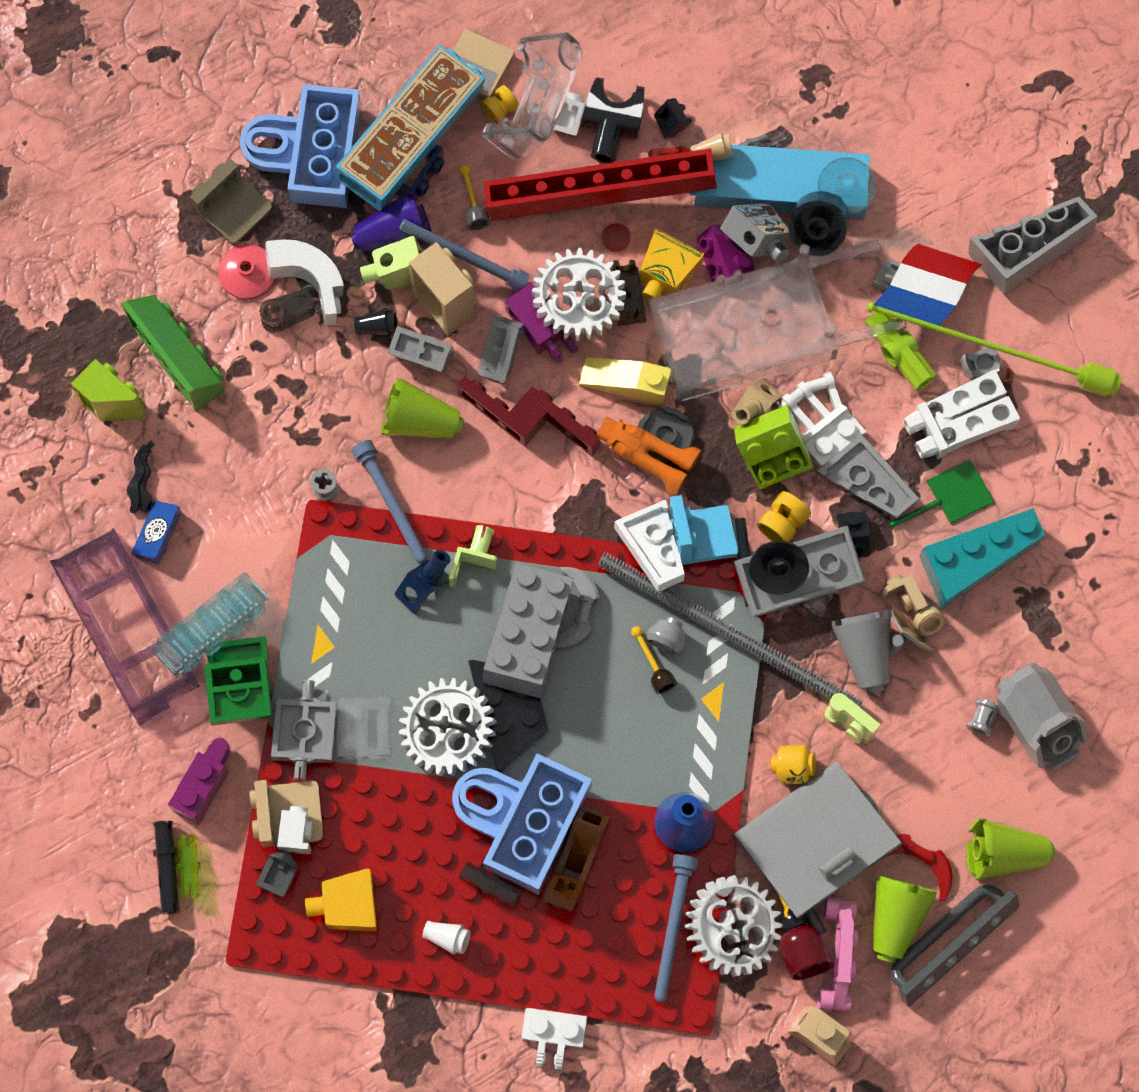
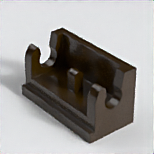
M631 259L628 265L620 266V262L614 260L612 271L620 270L621 273L618 280L625 281L622 291L626 292V298L622 300L624 309L623 311H618L620 317L617 324L621 326L646 322V315L636 262Z

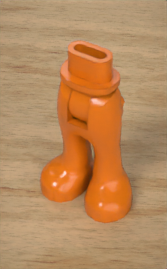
M609 417L605 418L596 434L597 438L606 442V447L609 448L612 445L611 449L623 459L653 473L663 480L667 494L671 497L679 494L688 475L651 457L648 451H653L665 457L688 473L693 469L702 451L696 447L678 448L642 428L631 424H624L621 419L616 422Z

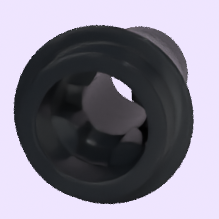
M388 308L354 318L356 334L391 336V333H395L398 326L395 310H388Z

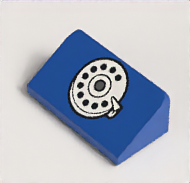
M154 501L131 554L159 565L182 513L180 507Z

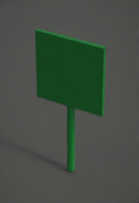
M968 460L927 480L926 482L937 500L890 522V527H895L938 505L941 506L951 524L994 503V500L971 460Z

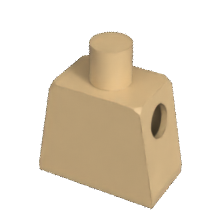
M805 1006L787 1031L835 1067L853 1042L852 1033L816 1006Z

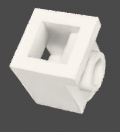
M291 806L289 811H281L277 843L279 851L311 854V847L309 843H306V840H311L313 822L308 821L307 808Z

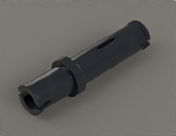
M170 820L167 823L166 821L153 823L156 844L153 856L157 857L161 904L160 914L163 915L166 913H180L175 855L178 854V850L174 847L173 821Z

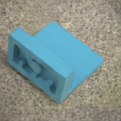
M682 495L670 497V519L682 565L738 556V547L727 505L690 510L689 506H684Z

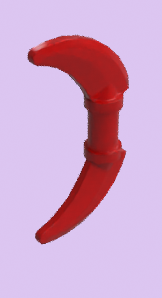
M909 834L896 835L901 841V845L886 856L904 853L924 861L925 864L931 867L938 880L940 901H945L951 890L953 878L951 865L942 850H937L936 852L933 850L929 851L915 844Z

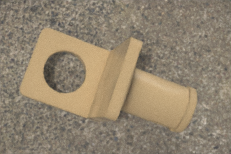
M759 379L748 387L732 411L731 417L739 424H746L749 420L766 414L773 404L781 400L783 394L765 380ZM762 388L769 391L772 395L766 393L764 390H762Z

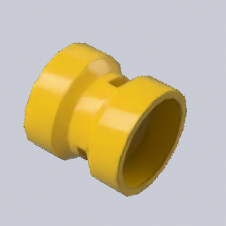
M504 85L495 90L494 96L487 97L480 102V106L486 116L496 125L505 119V115L508 112L513 113L520 107L515 95Z

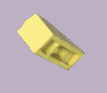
M586 357L579 386L663 407L670 382L671 369L642 361Z

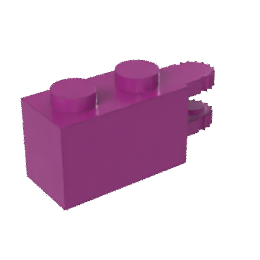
M532 282L505 300V311L512 320L524 323L522 333L538 354L547 350L555 362L559 364L564 359L561 351L555 346L558 341L561 340L568 351L573 354L579 349L570 335L567 339L564 338V330L561 329L558 333L553 334L554 325L551 324L544 327V319L546 317L537 318V310L539 308H533V300L536 298L531 296L532 289L537 287Z
M221 737L211 741L212 744L208 746L204 754L200 752L196 754L168 803L173 812L198 825L229 773L225 763L228 760V755H230L231 747H229L227 740Z

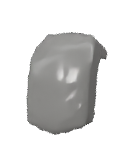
M991 348L964 354L960 359L962 371L968 379H976L993 370H996V372H1001L1002 358L996 350Z

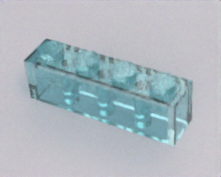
M243 572L157 639L152 652L175 677H178L184 671L188 674L201 663L199 659L205 654L212 656L222 647L224 639L228 636L231 639L235 638L245 628L243 624L251 619L254 622L259 619L266 611L264 606L269 596L246 572Z

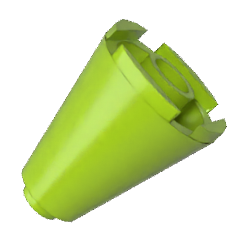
M396 378L384 411L387 419L386 422H382L380 433L386 436L452 439L454 434H460L464 418L459 417L460 411L403 379Z
M977 818L970 825L969 832L974 834L972 842L967 841L966 860L970 874H976L974 877L976 880L1047 867L1055 857L1054 844L1050 842L1047 836L984 818Z
M878 875L872 948L873 951L878 952V959L895 963L896 958L902 959L932 907L937 892L909 882L899 881L892 877Z

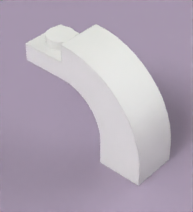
M285 239L266 241L265 254L269 278L297 277L309 282L319 295L324 326L336 325L337 314H341L339 297H343L344 285L341 275L332 260L321 250L301 241Z

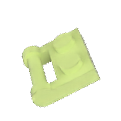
M834 694L830 699V706L825 711V719L831 724L839 723L847 730L845 733L851 740L858 744L862 742L867 746L881 724L844 694Z

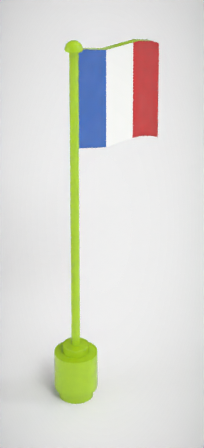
M916 244L903 258L891 284L875 303L870 302L867 305L869 313L875 311L1076 375L1079 389L1103 397L1108 395L1114 397L1121 384L1122 375L1109 367L1088 361L1085 366L1081 365L1079 370L941 327L940 325L956 307L968 280L983 264L921 244Z

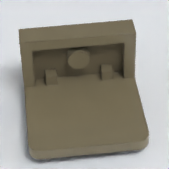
M231 158L225 164H219L212 172V176L205 183H199L193 189L190 196L194 211L231 244L239 243L272 211L271 203L242 178L239 165Z

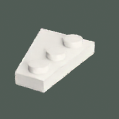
M666 499L615 521L614 529L658 592L684 581V570L678 546L674 539L673 526L669 519Z

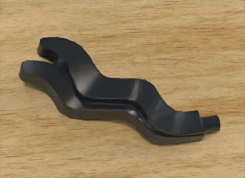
M151 440L147 445L143 444L135 455V474L127 486V494L131 500L130 513L133 514L138 511L141 504V511L145 513L152 505V497L146 488V483L151 475L147 458L152 452L151 448L155 445Z

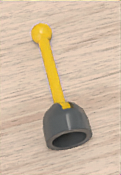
M462 165L459 172L464 176L472 206L466 213V221L469 229L480 230L490 224V218L485 208L477 206L469 177L470 167Z

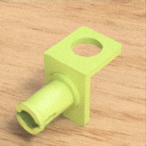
M477 525L470 549L458 546L449 576L450 587L455 586L462 561L496 570L497 557L487 554L492 535L494 534L493 529L486 526L484 537L482 538L484 526Z

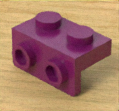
M711 225L697 237L699 250L704 253V262L715 289L721 288L728 281L750 280L756 275L750 255L720 229L721 225Z

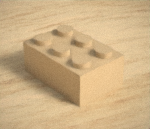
M435 242L408 262L412 293L445 334L449 336L475 317L474 305L476 303L473 297L475 292L472 285L474 281L465 269L460 271L455 265L456 260L449 249H442Z

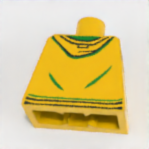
M656 229L640 269V280L647 284L642 292V296L652 303L658 301L662 292L671 297H676L703 265L704 253Z

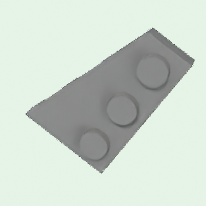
M862 434L817 470V474L896 520L919 501L915 493Z

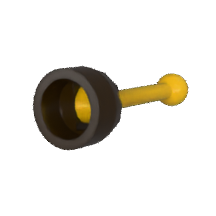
M635 626L631 630V635L637 638L654 670L651 678L652 687L656 694L665 693L675 687L677 681L669 670L659 668L642 636V628Z

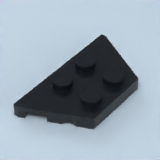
M469 660L468 663L474 686L480 690L478 697L486 696L489 700L484 706H491L494 709L488 717L494 718L497 721L496 724L489 726V729L493 730L496 736L488 737L493 745L491 750L498 772H502L518 755H522L532 743L538 741L549 731L542 702L537 697L483 683V669L486 662Z

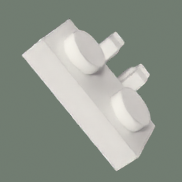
M526 1008L521 1040L539 1042L536 1066L542 1067L545 1063L546 1043L558 1045L557 1054H555L554 1058L555 1069L562 1070L565 1046L583 1049L587 1016Z

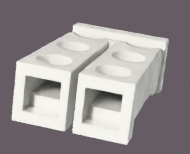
M996 370L986 373L928 403L918 404L915 412L904 418L903 424L909 435L923 430L926 438L915 443L916 450L921 459L934 455L939 459L944 457L945 453L957 450L964 445L1003 430L1009 431L1017 427L1020 417L1010 397L1006 396L1007 392Z

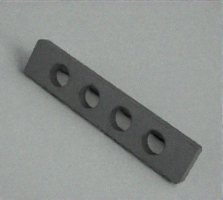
M993 885L977 887L906 951L902 959H896L890 973L893 982L900 989L899 993L902 1001L908 1007L916 1002L1020 907L1018 896L1012 890L1004 894ZM984 897H990L996 902L912 979L908 981L904 977L903 970Z

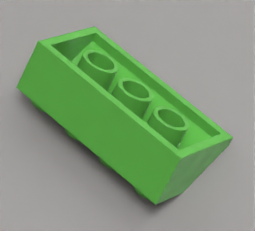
M155 295L122 303L132 328L195 411H198L224 393L221 383L224 381L222 374L215 366L212 368L208 366L205 362L208 358L199 344L192 345L188 339L191 337L189 331L182 322L176 324L172 318L175 314L165 300L160 303Z

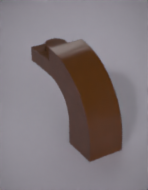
M583 806L580 807L562 857L546 890L543 901L549 902L557 908L573 911L585 886L610 816Z

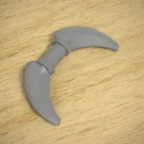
M562 567L561 571L567 576L574 578L573 582L580 594V607L577 618H575L572 626L559 635L556 648H567L576 645L592 631V628L589 626L591 608L594 602L599 599V592L593 580L583 571L572 567Z

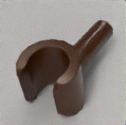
M1007 368V380L1002 379L997 371L1007 392L1006 396L1010 397L1015 409H1018L1012 389L1013 371Z

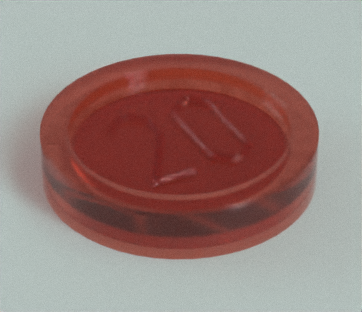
M610 224L603 230L602 243L610 251H622L630 243V232L622 224Z

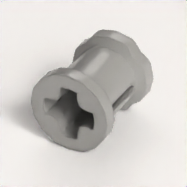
M319 469L312 474L310 485L317 500L329 502L337 496L339 487L336 476L331 470ZM324 481L329 482V485H326L325 489H320V486H323Z
M979 698L976 701L977 709L973 719L967 723L966 727L977 735L991 737L993 733L991 728L996 716L1000 714V710L997 704Z

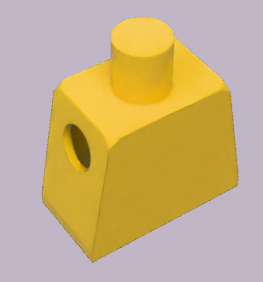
M370 869L360 870L323 881L322 897L305 898L307 917L325 915V924L328 929L377 931L373 881Z

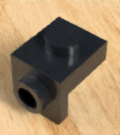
M866 511L837 514V528L848 525L858 558L869 557L871 533Z

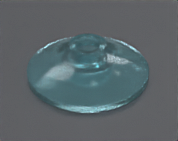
M844 157L830 162L823 169L818 181V191H826L841 196L848 208L849 214H854L862 211L871 203L876 191V181L873 172L864 162L855 158ZM843 180H852L853 186L845 187Z

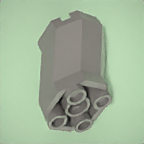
M1031 662L1024 668L1001 680L998 685L1000 693L997 696L1000 714L1008 721L1031 760L1039 768L1045 769V766H1047L1051 770H1058L1076 759L1080 752L1077 749L1080 741L1085 744L1088 739L1086 721L1078 715L1054 675L1047 668L1039 667L1036 663Z

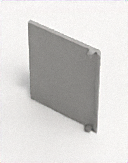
M837 761L733 834L738 840L739 846L744 848L797 919L901 845V841Z

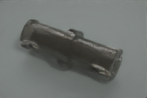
M469 861L459 876V879L481 889L482 894L485 896L492 895L512 908L518 902L522 890L499 879L498 874L494 872L490 874Z

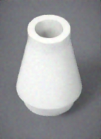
M427 921L422 937L455 955L456 953L463 954L466 951L471 932L465 929L464 925Z

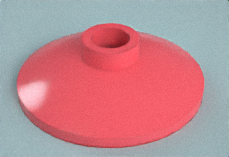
M237 246L226 253L219 265V279L223 288L232 296L240 299H254L262 296L271 288L275 279L269 278L265 250L259 246ZM244 265L251 266V269L249 271L245 272L241 270L242 266Z

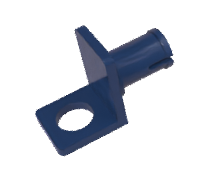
M443 550L434 551L432 557L425 564H421L408 572L399 585L395 596L412 613L415 614L419 611L429 594L449 582V575L444 571L451 562L448 553ZM407 587L415 590L417 594L416 602L408 599L406 595Z

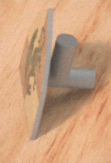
M897 607L890 611L894 623L901 632L892 637L890 658L896 655L910 640L927 652L933 653L937 651L925 636L919 634L911 621Z

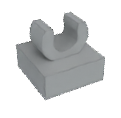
M886 258L872 286L885 291L891 284L900 264Z

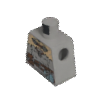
M769 203L732 206L720 227L727 236L752 257L771 256L776 263H780L788 257L789 250L784 245L790 237L789 229Z

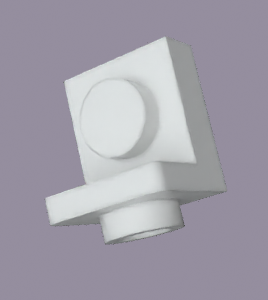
M567 91L566 96H558L550 129L578 136L586 102L582 101V95Z

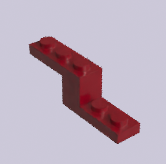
M464 376L457 384L458 394L524 447L548 422L591 457L599 449L600 439L596 437L597 432L588 425L583 427L575 420V415L565 407L559 408L553 403V398L542 389L538 391L532 386L509 412L507 404L498 397L495 399L490 397L486 393V388L477 380L470 381Z

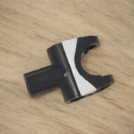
M595 78L587 97L582 119V127L596 129L591 158L601 163H614L621 135L638 137L643 116L645 87L637 85L636 91L633 92L627 101L615 103L605 96L604 78Z

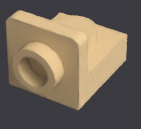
M912 574L905 578L902 575H898L886 582L887 586L883 591L885 599L901 592L900 601L907 612H912L914 618L919 611L928 607Z

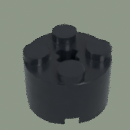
M815 191L803 196L796 204L789 221L788 229L791 241L810 256L820 257L831 254L845 239L850 224L849 211L841 196L837 194ZM816 220L820 221L822 224H824V226H823V227H819L818 222H815V221H816Z

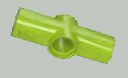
M874 312L865 320V325L881 345V351L887 362L892 367H897L915 391L923 389L936 378L935 372L919 353L920 349L915 338L908 331H903L893 317Z

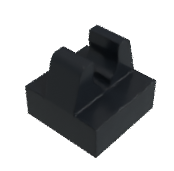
M676 98L667 99L654 114L665 138L674 137L678 132L686 129L692 122V119L686 118L683 113L686 109L685 105L679 104Z

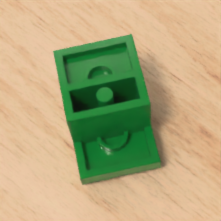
M266 636L215 642L211 645L207 643L208 664H204L211 725L272 718L270 697L273 694Z

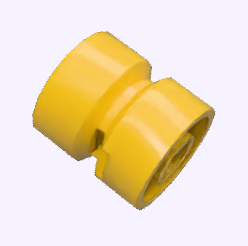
M783 491L772 503L771 507L773 510H767L756 525L761 533L771 541L791 542L797 534L796 528H802L812 513L801 500Z

